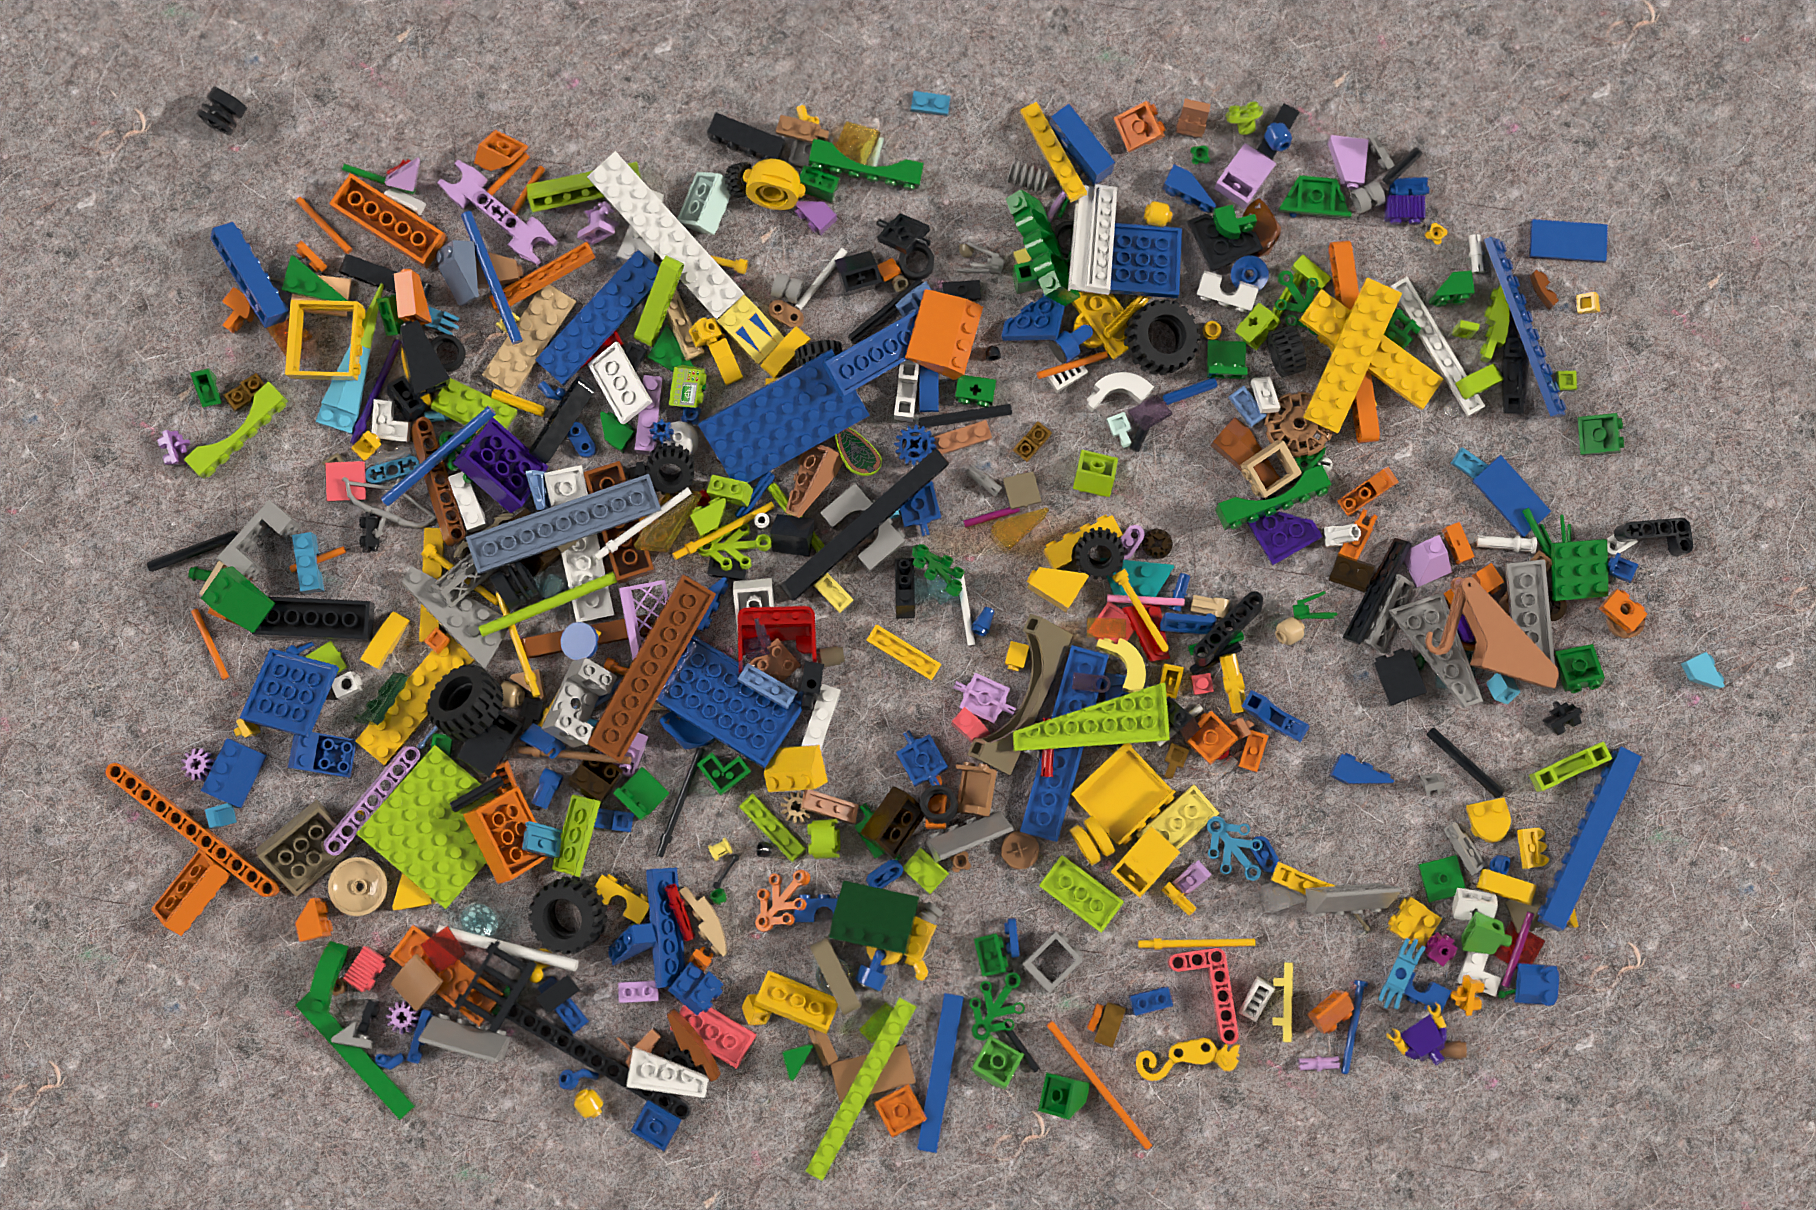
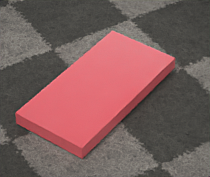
M683 1005L679 1012L699 1034L711 1054L736 1069L757 1036L756 1033L712 1007L706 1013L702 1011L698 1016L685 1005Z

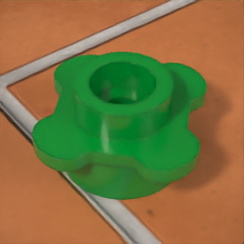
M1206 145L1194 146L1190 149L1193 157L1191 161L1194 165L1209 163V148Z

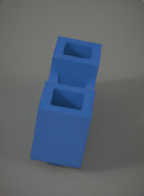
M799 895V898L806 901V908L802 911L795 909V922H815L816 911L824 906L830 908L834 915L838 898H830V895H818V899H811V895Z
M1398 968L1395 975L1398 979L1402 980L1406 977V971L1403 968ZM1413 972L1404 990L1403 995L1407 996L1406 1000L1415 1005L1418 1002L1425 1005V1010H1427L1429 1005L1431 1011L1436 1010V1002L1441 1008L1440 1012H1442L1451 990L1434 982H1429L1426 990L1417 992L1413 987V979L1416 974Z

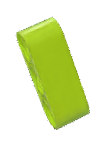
M1493 363L1456 382L1455 385L1464 400L1493 387L1504 379Z

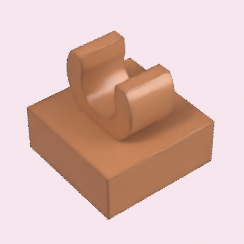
M1240 717L1229 723L1228 726L1238 737V740L1251 734L1248 728L1254 726L1251 719L1244 721Z

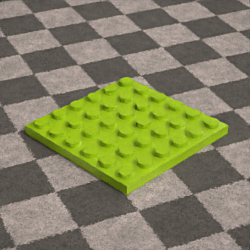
M434 745L356 834L446 910L487 863L463 814L496 796L489 793L460 811L453 812L450 802L482 784Z

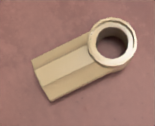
M1193 595L1190 612L1205 615L1211 613L1217 619L1222 620L1228 614L1230 600Z

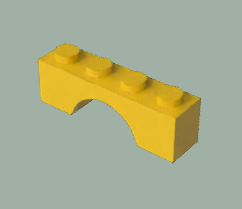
M1105 514L1096 519L1097 523L1093 525L1087 523L1079 528V532L1075 534L1073 531L1062 536L1063 540L1059 542L1054 540L1046 544L1043 552L1051 568L1058 570L1070 564L1072 561V549L1078 543V539L1083 537L1084 532L1087 531L1089 533L1092 528L1095 531L1098 530V527H1102L1104 531L1108 528L1111 533L1115 532L1117 537L1121 538L1123 534L1113 515L1108 517Z

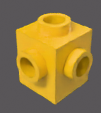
M705 317L699 319L689 329L696 347L713 344L722 335L721 327L715 318L707 319Z

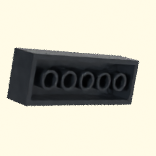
M269 597L275 605L256 631L252 633V635L257 637L371 642L375 604L371 601Z

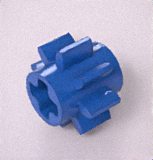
M663 419L657 423L653 422L654 429H650L653 441L658 440L661 444L667 440L671 441L670 435L674 434V430L669 429L671 428V422L666 424L663 422Z

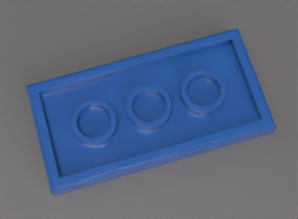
M1532 219L1530 258L1605 263L1607 261L1608 224Z
M1502 455L1497 456L1472 480L1521 537H1525L1532 530L1522 510L1529 507L1537 524L1551 512Z

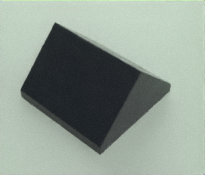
M777 514L770 531L772 552L810 557L815 519Z

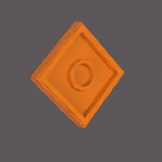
M909 1084L874 1102L892 1138L927 1119Z

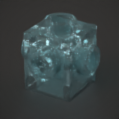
M938 573L935 580L926 578L928 584L926 590L931 598L934 597L939 605L955 598V596L946 592L947 583Z

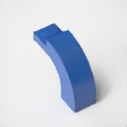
M1253 690L1250 691L1242 704L1244 710L1274 731L1285 737L1288 736L1299 743L1310 727L1307 723L1282 711L1271 703L1267 697Z

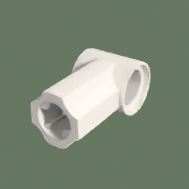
M1357 524L1325 527V547L1343 546V543L1358 541L1361 536V530L1357 527Z

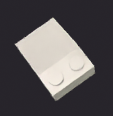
M772 578L733 582L738 633V612L747 607H774Z

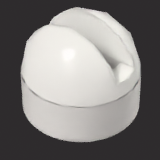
M1323 457L1317 466L1321 465V462L1330 464V466L1322 465L1325 472L1328 473L1332 469L1333 463L1329 458Z

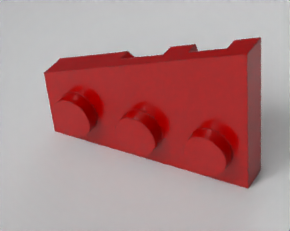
M1143 604L1167 644L1165 631H1160V622L1162 620L1160 605ZM1135 606L1122 608L1124 614H1127L1131 622L1132 629L1136 631L1140 639L1139 643L1149 662L1170 659L1169 650L1163 652Z

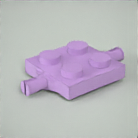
M978 673L974 674L967 686L956 681L953 689L963 692L960 709L965 707L973 715L993 724L1002 710L1013 715V711L1016 709L1006 704V697L1010 688Z

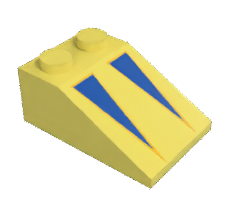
M745 295L717 320L721 329L758 365L785 338Z

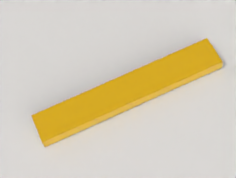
M424 528L423 550L431 543L438 550L437 553L443 557L444 540L440 528ZM423 557L422 572L437 580L442 577L443 566L434 559L430 560ZM421 604L419 642H424L436 627L440 629V624Z

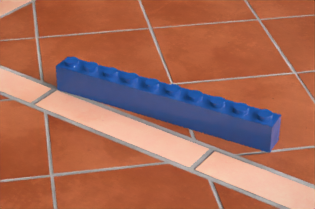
M1622 746L1610 752L1612 759L1600 774V777H1602L1600 784L1597 783L1593 789L1592 794H1594L1592 801L1587 803L1585 817L1580 819L1577 825L1579 830L1569 842L1571 848L1569 852L1564 854L1561 863H1563L1561 870H1557L1553 880H1555V883L1546 893L1545 905L1542 904L1539 908V918L1537 921L1558 932L1563 931L1568 923L1642 759V756Z

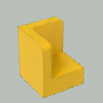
M748 994L742 1005L748 1025H764L772 1012L754 1005L758 994Z

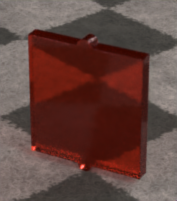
M446 926L438 933H433L431 938L421 944L438 973L450 965L454 966L456 961L466 955L449 926Z

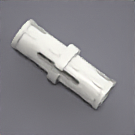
M1475 234L1468 237L1470 243L1469 258H1471L1472 274H1476V272L1481 274L1484 273V251H1482L1481 235L1477 234V237Z

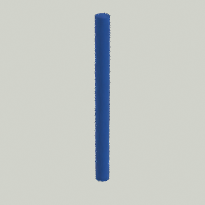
M466 211L461 214V218L470 240L474 242L476 255L513 345L521 343L523 341L473 214L471 211Z
M488 405L382 496L381 500L383 503L390 506L495 416V411Z

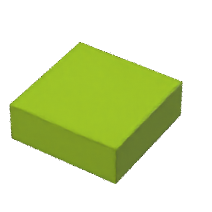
M1576 371L1556 372V383L1560 391L1577 390Z

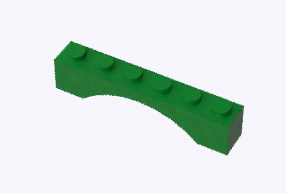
M813 139L808 165L816 170L828 169L831 173H846L852 178H859L860 176L867 178L870 182H885L888 186L901 185L907 190L918 189L924 166L922 162L908 159L888 166L876 167L860 164L842 154L833 143Z
M1319 465L1304 471L1296 485L1278 497L1258 501L1234 497L1218 503L1215 511L1224 530L1230 528L1235 530L1241 527L1243 523H1253L1264 515L1269 517L1280 509L1288 510L1296 503L1300 502L1303 504L1312 497H1322L1328 493L1332 484L1323 466Z

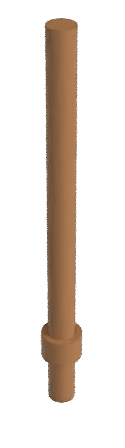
M519 746L518 753L542 757L549 756L554 749H551L548 754H544L535 747ZM562 750L556 756L560 758L631 764V757L624 756L621 763L605 754Z

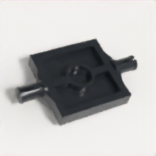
M899 213L889 222L882 219L876 222L877 226L883 228V231L877 236L878 242L906 255L917 244L923 245L926 248L931 244L930 240L924 238L930 231L929 225L907 215Z

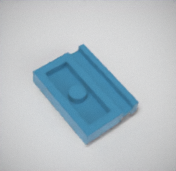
M531 821L526 822L522 850L558 858L560 855V833H562V830Z

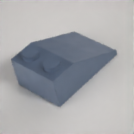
M452 240L437 250L436 261L456 302L460 307H463L479 297L475 247L473 241Z

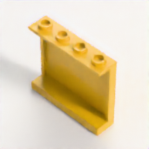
M1124 743L1071 793L1074 800L1090 816L1093 815L1109 837L1118 846L1121 843L1126 845L1133 838L1131 834L1135 830L1138 832L1147 825L1144 821L1149 817L1153 819L1160 812L1158 808L1163 803L1167 806L1175 798L1173 794L1176 792L1142 759L1130 743Z

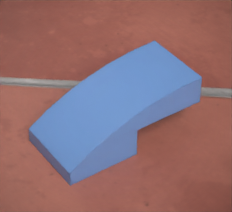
M927 281L914 288L896 304L902 317L919 309L924 290H932Z

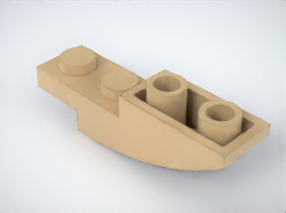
M685 886L679 891L682 894L680 897L684 899L686 906L690 904L694 909L692 911L693 915L699 921L701 919L704 921L698 926L700 928L698 933L705 941L707 939L710 940L713 944L711 948L717 956L720 954L725 956L727 954L725 934L715 910L705 896L697 900Z

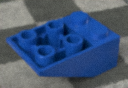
M311 732L309 738L294 735L288 768L350 778L357 743L356 739Z

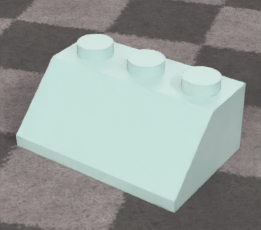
M697 172L677 220L684 227L702 234L714 235L731 197L729 193L731 190L726 188L728 183L725 184L727 178L719 173Z

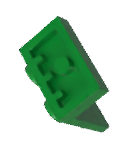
M1209 340L1207 378L1245 380L1248 367H1245L1246 342Z
M641 767L622 788H617L613 794L641 821H644L669 795V791L644 767Z

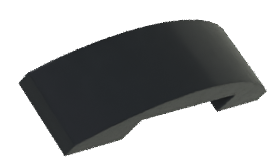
M1506 338L1502 359V377L1504 379L1502 381V404L1504 414H1524L1522 370L1525 348L1521 338Z

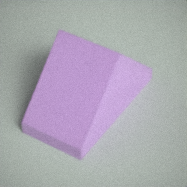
M417 157L387 175L385 184L395 188L414 191L420 159Z

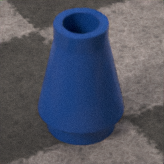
M984 607L972 624V631L983 637L990 633L995 611L989 607Z

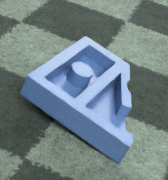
M529 470L526 471V476L537 510L542 511L551 508L544 473L547 472Z

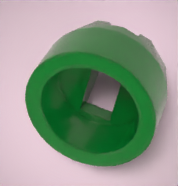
M722 888L715 889L710 894L712 902L716 905H721L722 902L725 903L727 900L726 893Z

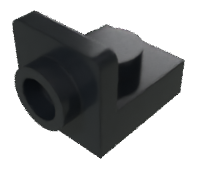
M644 461L637 462L636 466L629 468L631 480L646 475L647 463Z

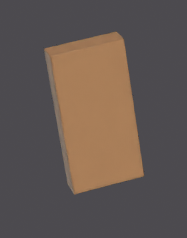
M815 1029L808 1030V1034L823 1067L838 1060L828 1035Z

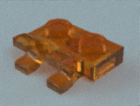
M290 317L285 322L266 328L285 356L287 354ZM306 328L302 330V343L313 338V335Z

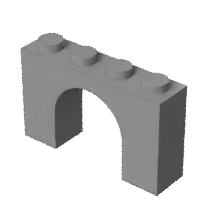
M853 484L821 511L820 515L834 530L849 516L863 513L875 500L870 501L866 496L868 493L861 485L858 487L856 484ZM890 518L878 527L879 532L876 540L857 556L870 573L905 544L903 539L905 535L899 528L894 529Z

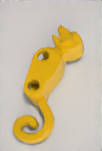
M1204 1037L1176 1043L1170 1047L1169 1059L1157 1073H1149L1144 1069V1058L1150 1060V1068H1155L1157 1062L1153 1052L1144 1050L1136 1057V1068L1138 1073L1149 1081L1161 1080L1168 1074L1175 1063L1182 1061L1203 1065L1214 1061L1223 1071L1230 1072L1236 1068L1239 1062L1237 1057H1239L1240 1044H1234L1227 1050L1228 1044L1225 1043L1221 1049H1217L1212 1040ZM1203 1043H1208L1210 1045V1049L1208 1051H1204L1201 1049V1045ZM1177 1048L1182 1049L1183 1055L1176 1056L1174 1050Z

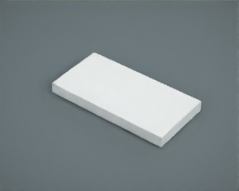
M618 342L613 343L588 363L591 372L621 424L627 423L652 403L650 396Z

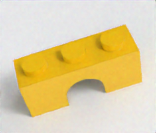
M607 874V876L601 875L595 887L598 889L596 891L598 895L602 894L604 898L602 903L609 905L615 896H623L627 901V908L623 916L638 925L642 924L650 912L648 897L643 894L640 896L633 893L635 889L627 884L621 886L616 883L618 879L610 874Z

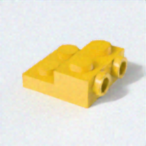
M1403 898L1398 906L1400 910L1397 915L1393 914L1389 919L1387 930L1404 941L1406 938L1410 939L1408 943L1410 945L1415 938L1418 939L1415 948L1419 950L1421 946L1426 945L1442 918L1414 898Z

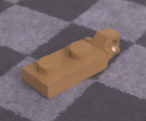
M780 114L776 129L777 135L812 143L813 139L828 141L829 131L821 129V125Z

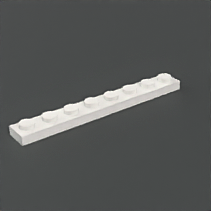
M1408 277L1391 285L1390 288L1402 293L1399 299L1400 306L1410 320H1415L1416 324L1422 328L1417 334L1466 416L1468 417L1484 408L1485 405L1478 394L1464 400L1455 385L1456 382L1467 375Z

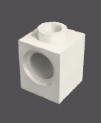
M352 671L336 677L332 684L336 697L342 700L362 691L360 686L362 685V680L358 674L355 675ZM351 680V687L345 690L344 682Z

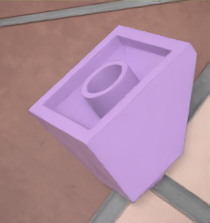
M1440 535L1410 548L1404 559V563L1416 588L1452 572L1448 552Z

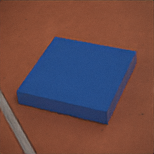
M648 1100L631 1132L665 1151L682 1120Z

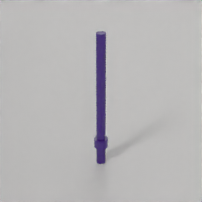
M394 339L360 420L354 426L355 431L350 440L351 444L359 441L362 432H365L367 428L366 423L373 409L374 399L378 398L401 345L400 340Z

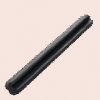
M917 279L850 333L848 339L851 343L856 344L897 311L896 304L923 282Z
M1011 404L920 417L919 427L930 428L1007 416L1012 414Z
M233 530L147 562L148 570L154 572L227 545L238 533Z
M1433 727L1427 732V736L1495 798H1500L1503 795L1504 790L1436 728Z

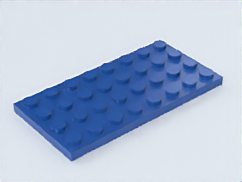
M832 349L698 423L730 479L749 483L870 416L856 390L843 397H840L822 365V363L836 356Z
M693 635L655 702L765 769L802 713L801 702L797 701L795 697L787 710L738 682V677L741 674L739 673V663Z

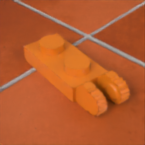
M1363 509L1358 519L1354 522L1361 530V536L1358 541L1343 543L1339 554L1358 559L1378 516L1375 514L1371 516L1368 526L1361 523L1367 514V510Z

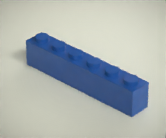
M234 222L212 228L210 240L264 328L285 322L288 307L279 297L277 288L271 284L269 275L261 268L259 259L253 255L251 246L245 242L241 230L236 227Z

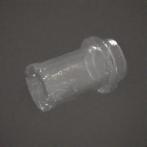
M1232 755L1226 756V760L1214 770L1221 779H1224L1234 767L1237 768L1239 762Z

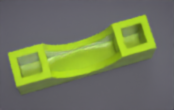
M1603 741L1529 774V777L1536 791L1541 792L1574 775L1611 760L1612 757Z

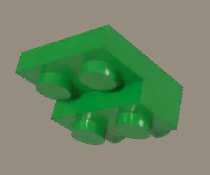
M1617 413L1578 417L1580 455L1621 453V448L1625 447L1624 437H1620L1619 430L1623 429L1622 418H1619Z
M1593 644L1555 651L1554 656L1560 670L1559 676L1565 692L1570 691L1572 694L1580 692L1582 688L1587 687L1590 690H1595L1603 684L1605 676Z

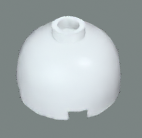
M672 422L669 429H673L674 434L670 435L671 441L667 440L664 443H667V445L675 443V446L680 444L683 446V450L687 448L689 455H693L698 449L699 442L696 430L687 422Z

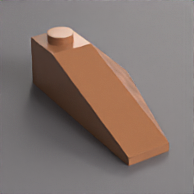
M818 444L800 454L797 462L800 466L798 474L794 475L793 480L796 483L794 489L790 492L786 514L797 518L803 515L837 475L843 463L839 453L829 447Z

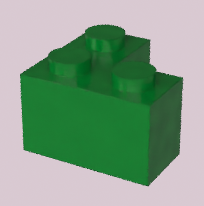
M710 753L697 763L698 767L721 796L752 773L740 756L725 767H723L713 753Z

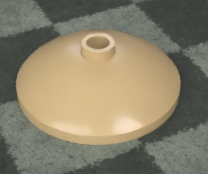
M362 857L349 858L341 862L330 876L328 883L330 899L337 909L347 915H367L375 911L386 897V875L382 868L370 859ZM360 883L364 885V888L361 891L358 889V885Z

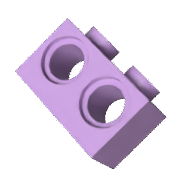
M655 981L618 983L619 1003L660 1000V988H656Z

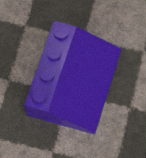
M493 417L483 425L453 462L454 465L509 513L522 507L531 494L526 471L546 472L549 467L529 454V449Z

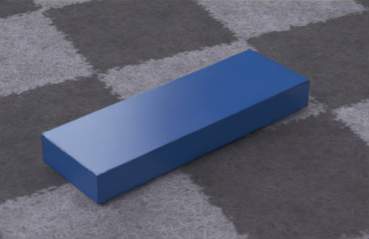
M551 976L537 989L540 993H543L558 981L554 976ZM571 997L554 1009L573 1034L589 1022Z

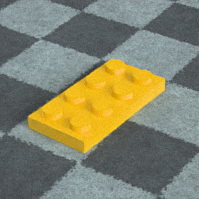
M769 970L754 1002V1005L825 1034H827L838 1008V1003L834 996Z

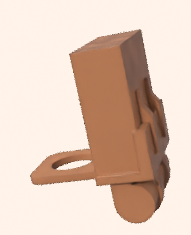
M1185 98L1180 117L1178 118L1176 133L1190 135L1194 138H1202L1206 129V121L1211 104Z
M651 1029L635 1047L651 1053L663 1036L655 1029ZM617 1037L631 1053L626 1059V1064L630 1067L633 1049L624 1040Z

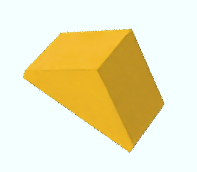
M1169 664L1162 666L1159 684H1166V697L1177 698L1184 667Z

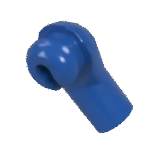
M402 1052L394 1057L382 1053L375 1057V1062L378 1066L389 1070L406 1061Z

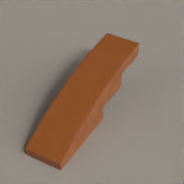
M675 1008L671 1009L666 1015L680 1050L689 1049L695 1066L703 1064L709 1081L717 1080L721 1072L708 1047L691 1024Z

